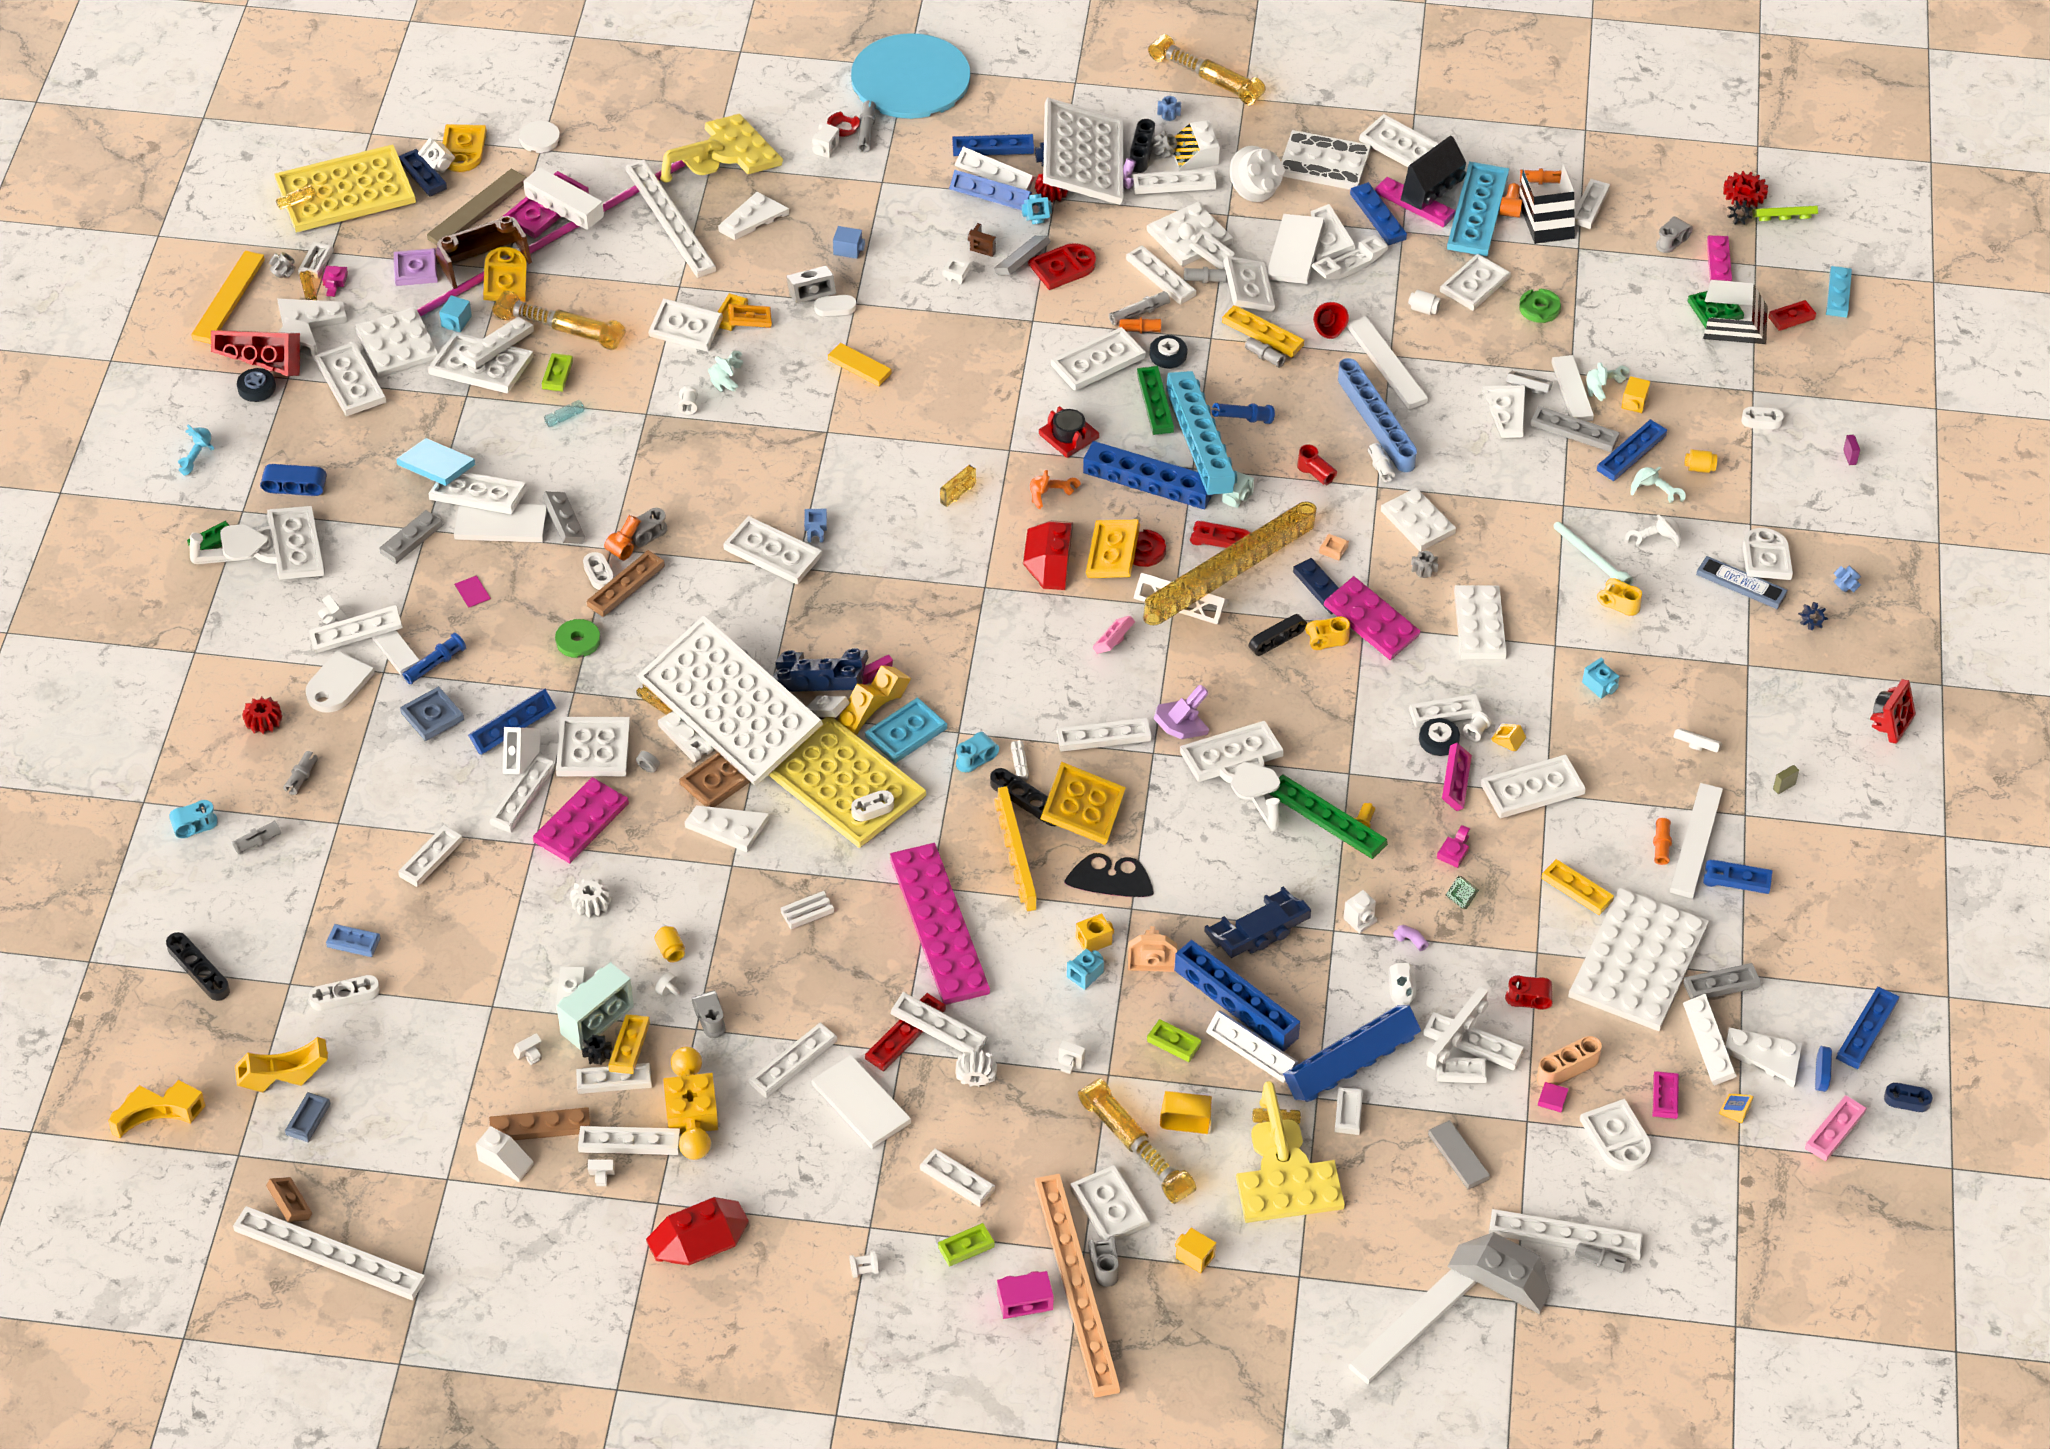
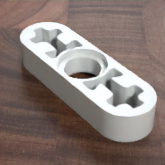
M365 975L316 986L309 992L310 1005L313 1009L322 1011L371 1000L377 997L380 992L379 983L376 977ZM370 985L371 989L366 990L365 986ZM343 989L351 991L349 995L344 997L338 995V992ZM322 996L323 1000L318 1001V997Z

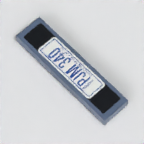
M1709 556L1705 557L1697 569L1696 575L1775 609L1779 608L1787 595L1788 590L1758 577H1749L1746 572Z

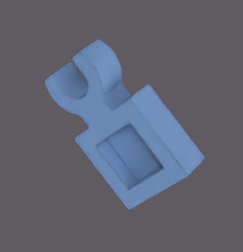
M805 509L804 527L805 531H807L808 542L812 541L811 538L813 536H818L820 542L824 541V531H827V509Z

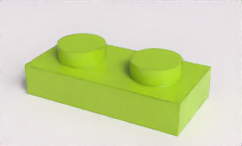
M551 354L542 380V389L563 392L573 364V356Z
M1161 1019L1157 1021L1147 1035V1042L1187 1062L1191 1061L1200 1048L1202 1041Z
M984 1223L938 1242V1249L949 1267L995 1247V1242Z

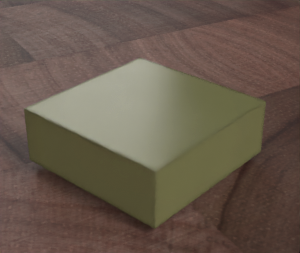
M1793 765L1776 774L1773 790L1780 794L1796 785L1799 769Z

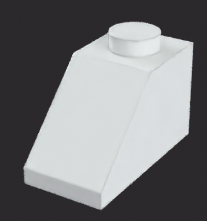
M290 317L278 332L300 333V356L315 361L314 355L318 353L309 324Z
M504 727L503 773L523 774L540 752V728Z
M491 1126L476 1143L479 1161L518 1182L522 1180L534 1165L533 1160L512 1137Z

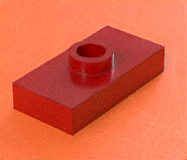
M1806 300L1769 311L1768 318L1780 331L1814 320L1816 312Z

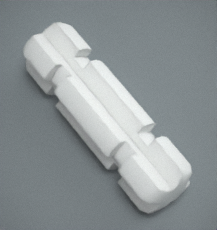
M1020 740L1013 741L1011 743V751L1016 776L1026 781L1029 778L1024 744Z

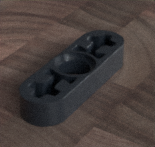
M1294 614L1255 635L1250 640L1248 647L1256 656H1261L1300 635L1305 630L1307 622L1299 614Z

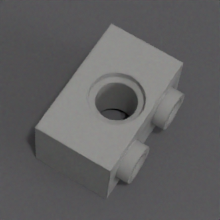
M827 266L786 276L789 295L796 304L836 294L834 276Z

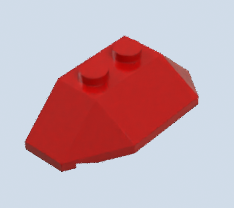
M1051 520L1027 529L1023 565L1043 589L1065 590L1073 522Z
M713 1197L668 1215L646 1238V1242L656 1261L689 1266L735 1247L748 1226L749 1220L739 1201Z

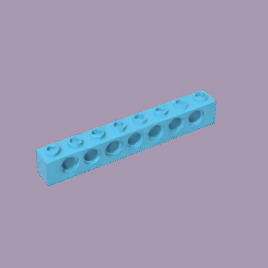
M1193 371L1168 373L1166 391L1207 495L1233 493L1234 484L1237 483V473L1232 469L1231 458L1227 457L1226 446L1221 442L1220 431L1216 430L1215 419L1210 415V406L1206 405L1205 394L1200 390L1199 380L1195 378Z

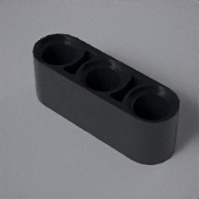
M1141 119L1136 126L1130 149V159L1136 161L1133 172L1142 173L1148 168L1152 143L1154 142L1153 137H1155V123L1151 119Z

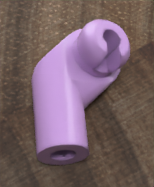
M1126 158L1123 166V188L1127 189L1133 186L1131 175L1136 164L1135 160Z
M1399 925L1398 929L1393 933L1398 941L1402 942L1406 937L1410 939L1419 951L1425 950L1429 945L1418 930L1406 925Z

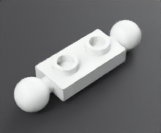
M1184 223L1179 227L1180 237L1185 240H1192L1189 247L1218 269L1225 268L1224 260L1226 256L1233 257L1235 254L1203 229L1197 234L1193 225L1189 223Z

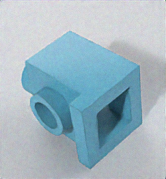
M1601 657L1585 667L1582 683L1602 699L1608 694H1613L1618 689L1620 676L1610 669Z
M1085 948L1073 961L1067 962V978L1084 990L1104 973L1103 957L1096 950L1090 952Z

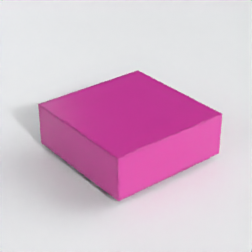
M1545 1082L1538 1106L1561 1113L1568 1094V1088Z

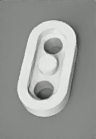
M592 552L584 557V570L593 587L600 590L614 578L613 572L603 554Z

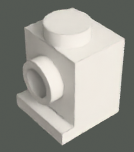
M824 123L819 124V132L814 134L812 140L814 154L830 158L839 144V128Z
M432 138L428 139L418 153L433 169L442 173L446 171L455 159V156L443 143Z
M1364 890L1360 891L1345 902L1344 920L1360 934L1377 922V918L1374 916L1376 901Z

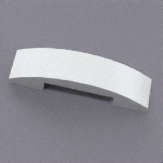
M1376 235L1360 241L1358 249L1334 260L1326 257L1313 263L1312 267L1325 279L1344 278L1369 266L1388 250V246Z

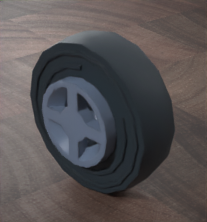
M263 368L246 370L238 377L236 383L239 395L249 402H260L270 398L276 388L273 374Z

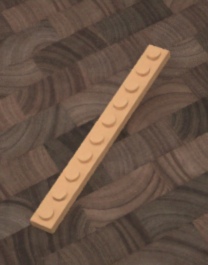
M1060 1174L1035 1178L1036 1189L1094 1398L1120 1393L1119 1382Z

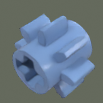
M1173 96L1164 97L1162 101H1158L1157 115H1161L1166 121L1174 120L1176 115L1181 116V102H1177V99Z
M1850 565L1846 569L1840 566L1834 572L1837 578L1833 582L1845 593L1849 589L1855 592L1861 586L1858 581L1861 578L1860 574Z

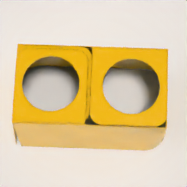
M1165 1091L1160 1114V1127L1166 1130L1208 1134L1209 1121L1211 1125L1212 1096Z

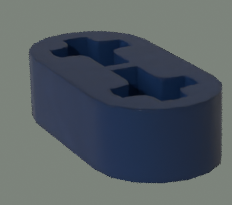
M1902 1083L1889 1084L1884 1094V1101L1889 1106L1914 1112H1926L1930 1108L1933 1099L1929 1090ZM1893 1093H1898V1098L1894 1097ZM1918 1097L1922 1098L1923 1102H1918Z

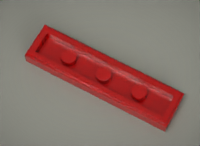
M926 993L920 999L923 1003L942 1013L946 1010V1005L929 993ZM900 1019L865 1053V1059L884 1072L924 1031Z

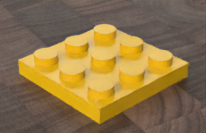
M1061 761L1040 819L1106 845L1126 787Z

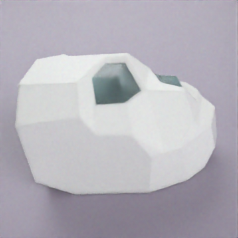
M1397 963L1389 969L1391 998L1397 1005H1410L1416 996L1414 966L1409 963Z

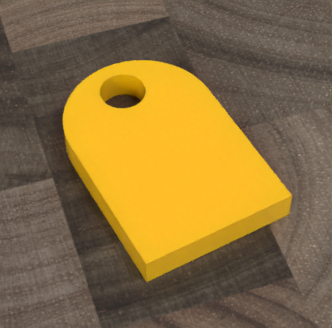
M445 125L442 143L455 156V159L447 169L455 172H466L476 168L481 163L487 132L486 125Z
M499 247L488 253L484 264L483 300L512 302L519 300L525 302L527 262L525 256L520 251L511 247ZM507 255L511 258L508 260H504L501 257Z

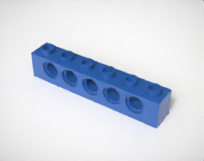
M1096 441L1091 443L1083 458L1084 474L1204 510L1212 495H1207L1199 472Z
M1190 940L1175 953V972L1266 1041L1284 1052L1299 1039L1300 1021L1196 942Z

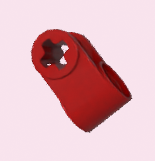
M1515 975L1509 979V990L1505 995V1000L1509 1005L1540 1010L1548 1009L1552 1006V982L1550 979Z

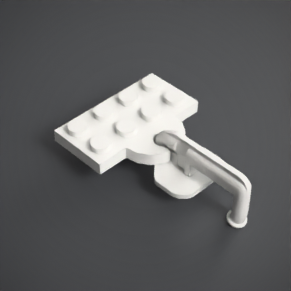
M312 506L267 510L269 526L262 527L257 531L244 524L226 526L220 533L222 548L200 550L203 536L196 532L190 535V559L194 564L257 558L266 563H275L279 580L324 576Z
M1265 721L1180 746V753L1198 782L1221 776L1226 782L1231 783V787L1238 797L1252 799L1268 827L1272 831L1277 830L1279 827L1280 800L1278 798H1270L1266 801L1263 795L1276 791L1280 787V780L1274 770L1264 767V762L1283 757V748Z

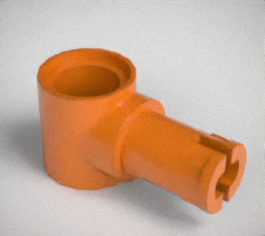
M1509 184L1507 195L1502 197L1499 215L1520 218L1522 199L1519 198L1520 186L1518 184Z
M629 515L621 531L608 536L604 548L622 561L628 559L634 550L632 536L641 520Z

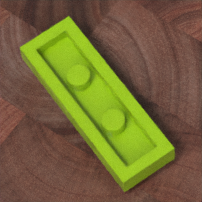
M1818 206L1752 209V217H1759V221H1771V216H1779V220H1790L1792 215H1799V219H1810L1812 214H1818Z

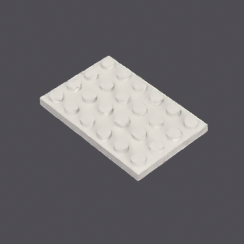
M1047 97L1044 119L1043 183L1120 205L1123 200V119Z
M1619 888L1576 976L1568 997L1660 1031L1705 934L1709 921Z

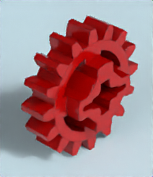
M1742 171L1740 175L1734 172V175H1729L1724 182L1723 195H1726V200H1732V205H1734V200H1737L1739 204L1745 200L1747 201L1746 207H1750V205L1758 207V203L1763 204L1764 199H1767L1768 185L1765 184L1766 180H1760V175L1752 176L1753 172L1745 174Z

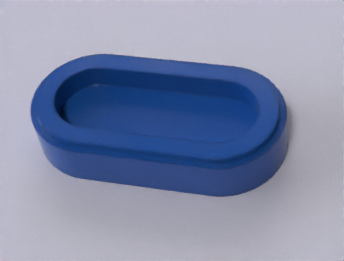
M1820 1046L1817 1053L1815 1090L1826 1092L1830 1085L1832 1049L1830 1047Z

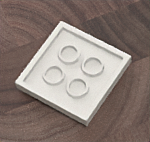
M1198 202L1147 225L1148 233L1181 267L1203 258L1189 247L1192 242L1191 239L1185 240L1180 237L1179 227L1184 223L1193 225L1197 234L1203 229L1226 247L1233 244V237Z
M416 307L355 325L356 332L378 378L433 361L438 355Z
M561 717L556 775L626 776L630 717Z

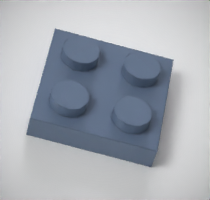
M439 686L400 707L401 714L424 741L464 720L463 713Z

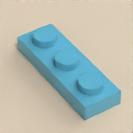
M1831 266L1826 315L1847 318L1851 268Z

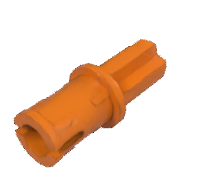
M1142 317L1140 319H1121L1119 321V328L1122 327L1125 331L1140 332V334L1142 332H1161V319H1142Z

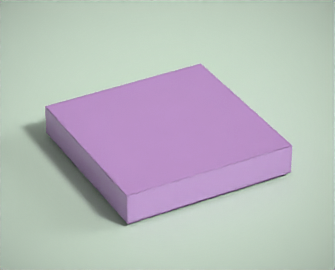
M435 248L394 252L396 286L438 283Z

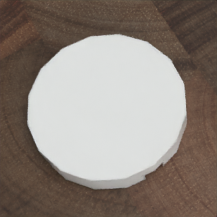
M547 121L530 122L520 130V143L524 149L530 152L531 150L536 151V153L549 152L558 145L560 132L553 123Z

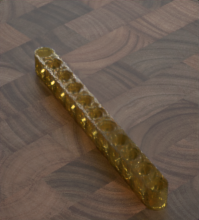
M1311 502L1297 504L1148 596L1144 604V622L1153 626L1163 623L1312 530L1315 524L1316 506Z

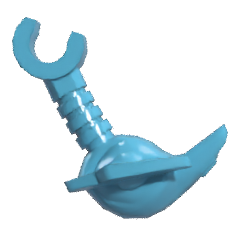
M189 424L187 425L189 429L185 432L192 436L195 445L187 457H183L178 461L182 466L179 468V472L184 476L193 470V462L199 455L202 447H208L211 451L215 449L210 444L211 433L206 428H193Z

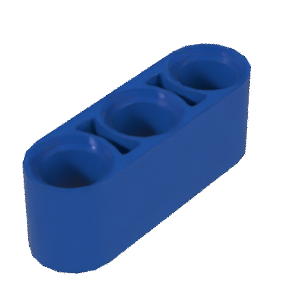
M268 464L264 468L260 487L268 493L319 496L323 493L327 473L324 469L314 466Z

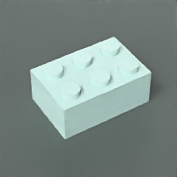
M610 962L604 968L597 970L595 975L587 982L581 983L577 990L568 997H564L557 1005L561 1035L578 1049L582 1050L584 1048V1040H588L592 1034L600 1035L634 1007L631 978Z

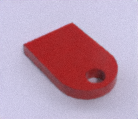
M1078 243L1061 246L1029 260V266L1048 290L1089 275L1093 272L1096 265V256L1093 250L1086 245Z

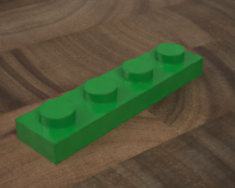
M1158 366L1137 368V377L1152 434L1174 433V424Z

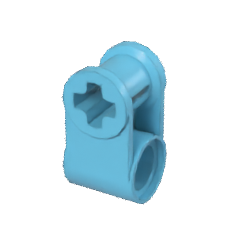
M978 732L957 746L956 754L958 759L956 760V767L961 772H971L982 764L994 759L1000 748L984 732Z
M200 800L171 811L169 819L176 837L184 839L213 829L218 823L217 816L213 813V804L208 800Z

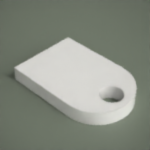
M1756 528L1747 532L1743 542L1747 576L1791 580L1793 571L1786 538L1779 532L1768 528Z
M336 651L308 682L306 697L309 705L320 712H335L344 708L375 674L374 668ZM322 697L328 698V699H327L326 701H324V702H318V701H317L319 698H322Z
M1625 1099L1581 1114V1123L1605 1162L1611 1167L1622 1171H1633L1641 1168L1648 1161L1651 1151L1650 1140ZM1634 1154L1638 1159L1632 1161L1627 1159L1625 1155Z

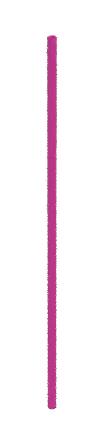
M682 160L674 162L671 165V174L686 166V164ZM662 170L654 174L658 181L661 180ZM636 185L604 202L603 212L640 192ZM571 221L530 244V254L579 226ZM484 271L457 286L458 288L452 289L418 308L417 311L420 317L446 303L450 296L456 297L483 282Z

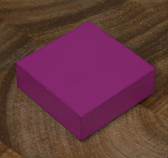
M1854 434L1846 436L1843 448L1849 465H1856L1860 454V447Z

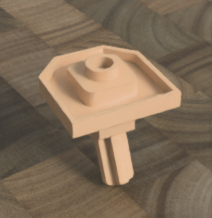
M1150 926V930H1146L1144 935H1140L1129 942L1128 971L1175 972L1177 943L1166 935L1159 934V930H1155L1154 926Z

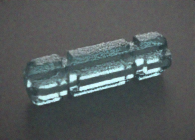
M577 400L572 402L571 406L568 404L554 411V414L551 412L545 415V423L548 427H552L557 422L560 423L575 416L574 413H582L584 411L583 403Z

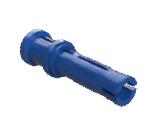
M1214 403L1212 408H1218V410H1212L1214 417L1247 419L1251 423L1263 421L1265 424H1271L1275 417V409L1272 405L1263 407L1255 403H1251L1248 406Z
M457 633L451 634V638L436 645L435 651L402 673L404 679L408 684H413V682L441 662H449L454 654L464 651L466 649L465 642Z

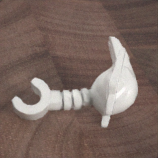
M1658 514L1659 520H1657L1656 526L1648 527V529L1646 528L1639 532L1635 530L1629 531L1625 536V541L1628 543L1631 537H1637L1636 546L1639 547L1642 544V539L1659 532L1663 536L1670 537L1675 542L1678 550L1681 544L1680 529L1675 520L1662 518Z

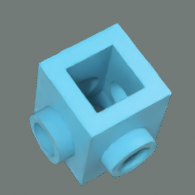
M1041 194L1029 195V199L1024 200V204L1021 206L1023 217H1026V221L1032 220V224L1044 223V219L1050 218V214H1052L1051 202L1048 201V197L1042 198ZM1034 205L1039 208L1038 213H1033L1032 207Z

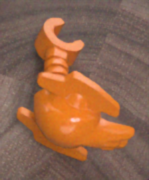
M1045 470L1043 476H1036L1030 483V490L1033 496L1032 503H1035L1036 507L1041 509L1043 507L1041 495L1046 493L1049 488L1064 489L1067 495H1071L1074 490L1070 484L1077 489L1081 482L1073 477L1067 481L1049 480L1048 470Z

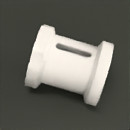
M684 386L679 390L681 401L678 403V410L683 414L690 415L697 411V403L695 401L698 398V391L692 386Z
M1476 711L1472 715L1471 722L1463 728L1464 736L1473 742L1480 741L1483 731L1490 727L1491 719L1485 713Z
M872 1251L870 1255L849 1256L853 1278H857L860 1274L871 1272L879 1274L875 1251ZM869 1263V1265L859 1266L860 1264Z

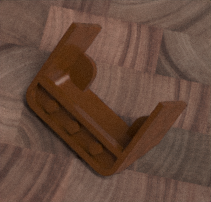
M504 216L501 219L450 236H444L438 241L436 248L437 261L453 289L458 287L452 263L514 242L525 256L527 263H532L527 237L517 220L510 216Z

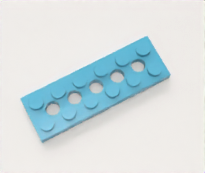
M1469 161L1447 243V250L1488 256L1509 175V168ZM1471 221H1477V222H1479V223L1474 224V223H1471Z

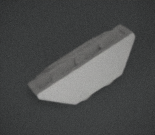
M1494 1232L1459 1244L1448 1264V1267L1538 1314H1540L1550 1294L1540 1256Z

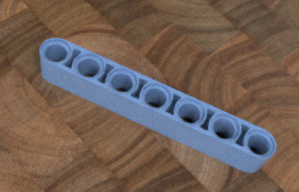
M1351 358L1341 360L1338 371L1339 384L1396 468L1402 472L1413 471L1417 455L1415 445L1359 364Z

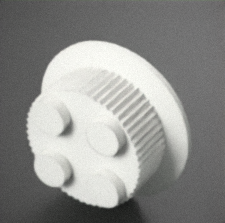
M1258 146L1241 148L1234 155L1230 165V176L1234 188L1244 199L1251 202H1263L1272 197L1279 187L1285 171L1279 157L1274 152Z

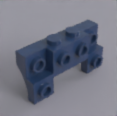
M851 648L845 651L841 658L804 659L803 652L787 650L781 653L776 660L777 671L772 677L789 692L854 690L857 684H862L864 668L869 659L868 650Z
M1283 886L1279 892L1271 896L1265 895L1263 902L1266 905L1237 919L1235 926L1223 916L1220 922L1210 927L1206 925L1204 932L1216 947L1221 946L1230 958L1247 950L1252 954L1258 950H1264L1268 945L1277 940L1285 939L1290 934L1292 927L1311 918V909L1304 900L1295 898Z

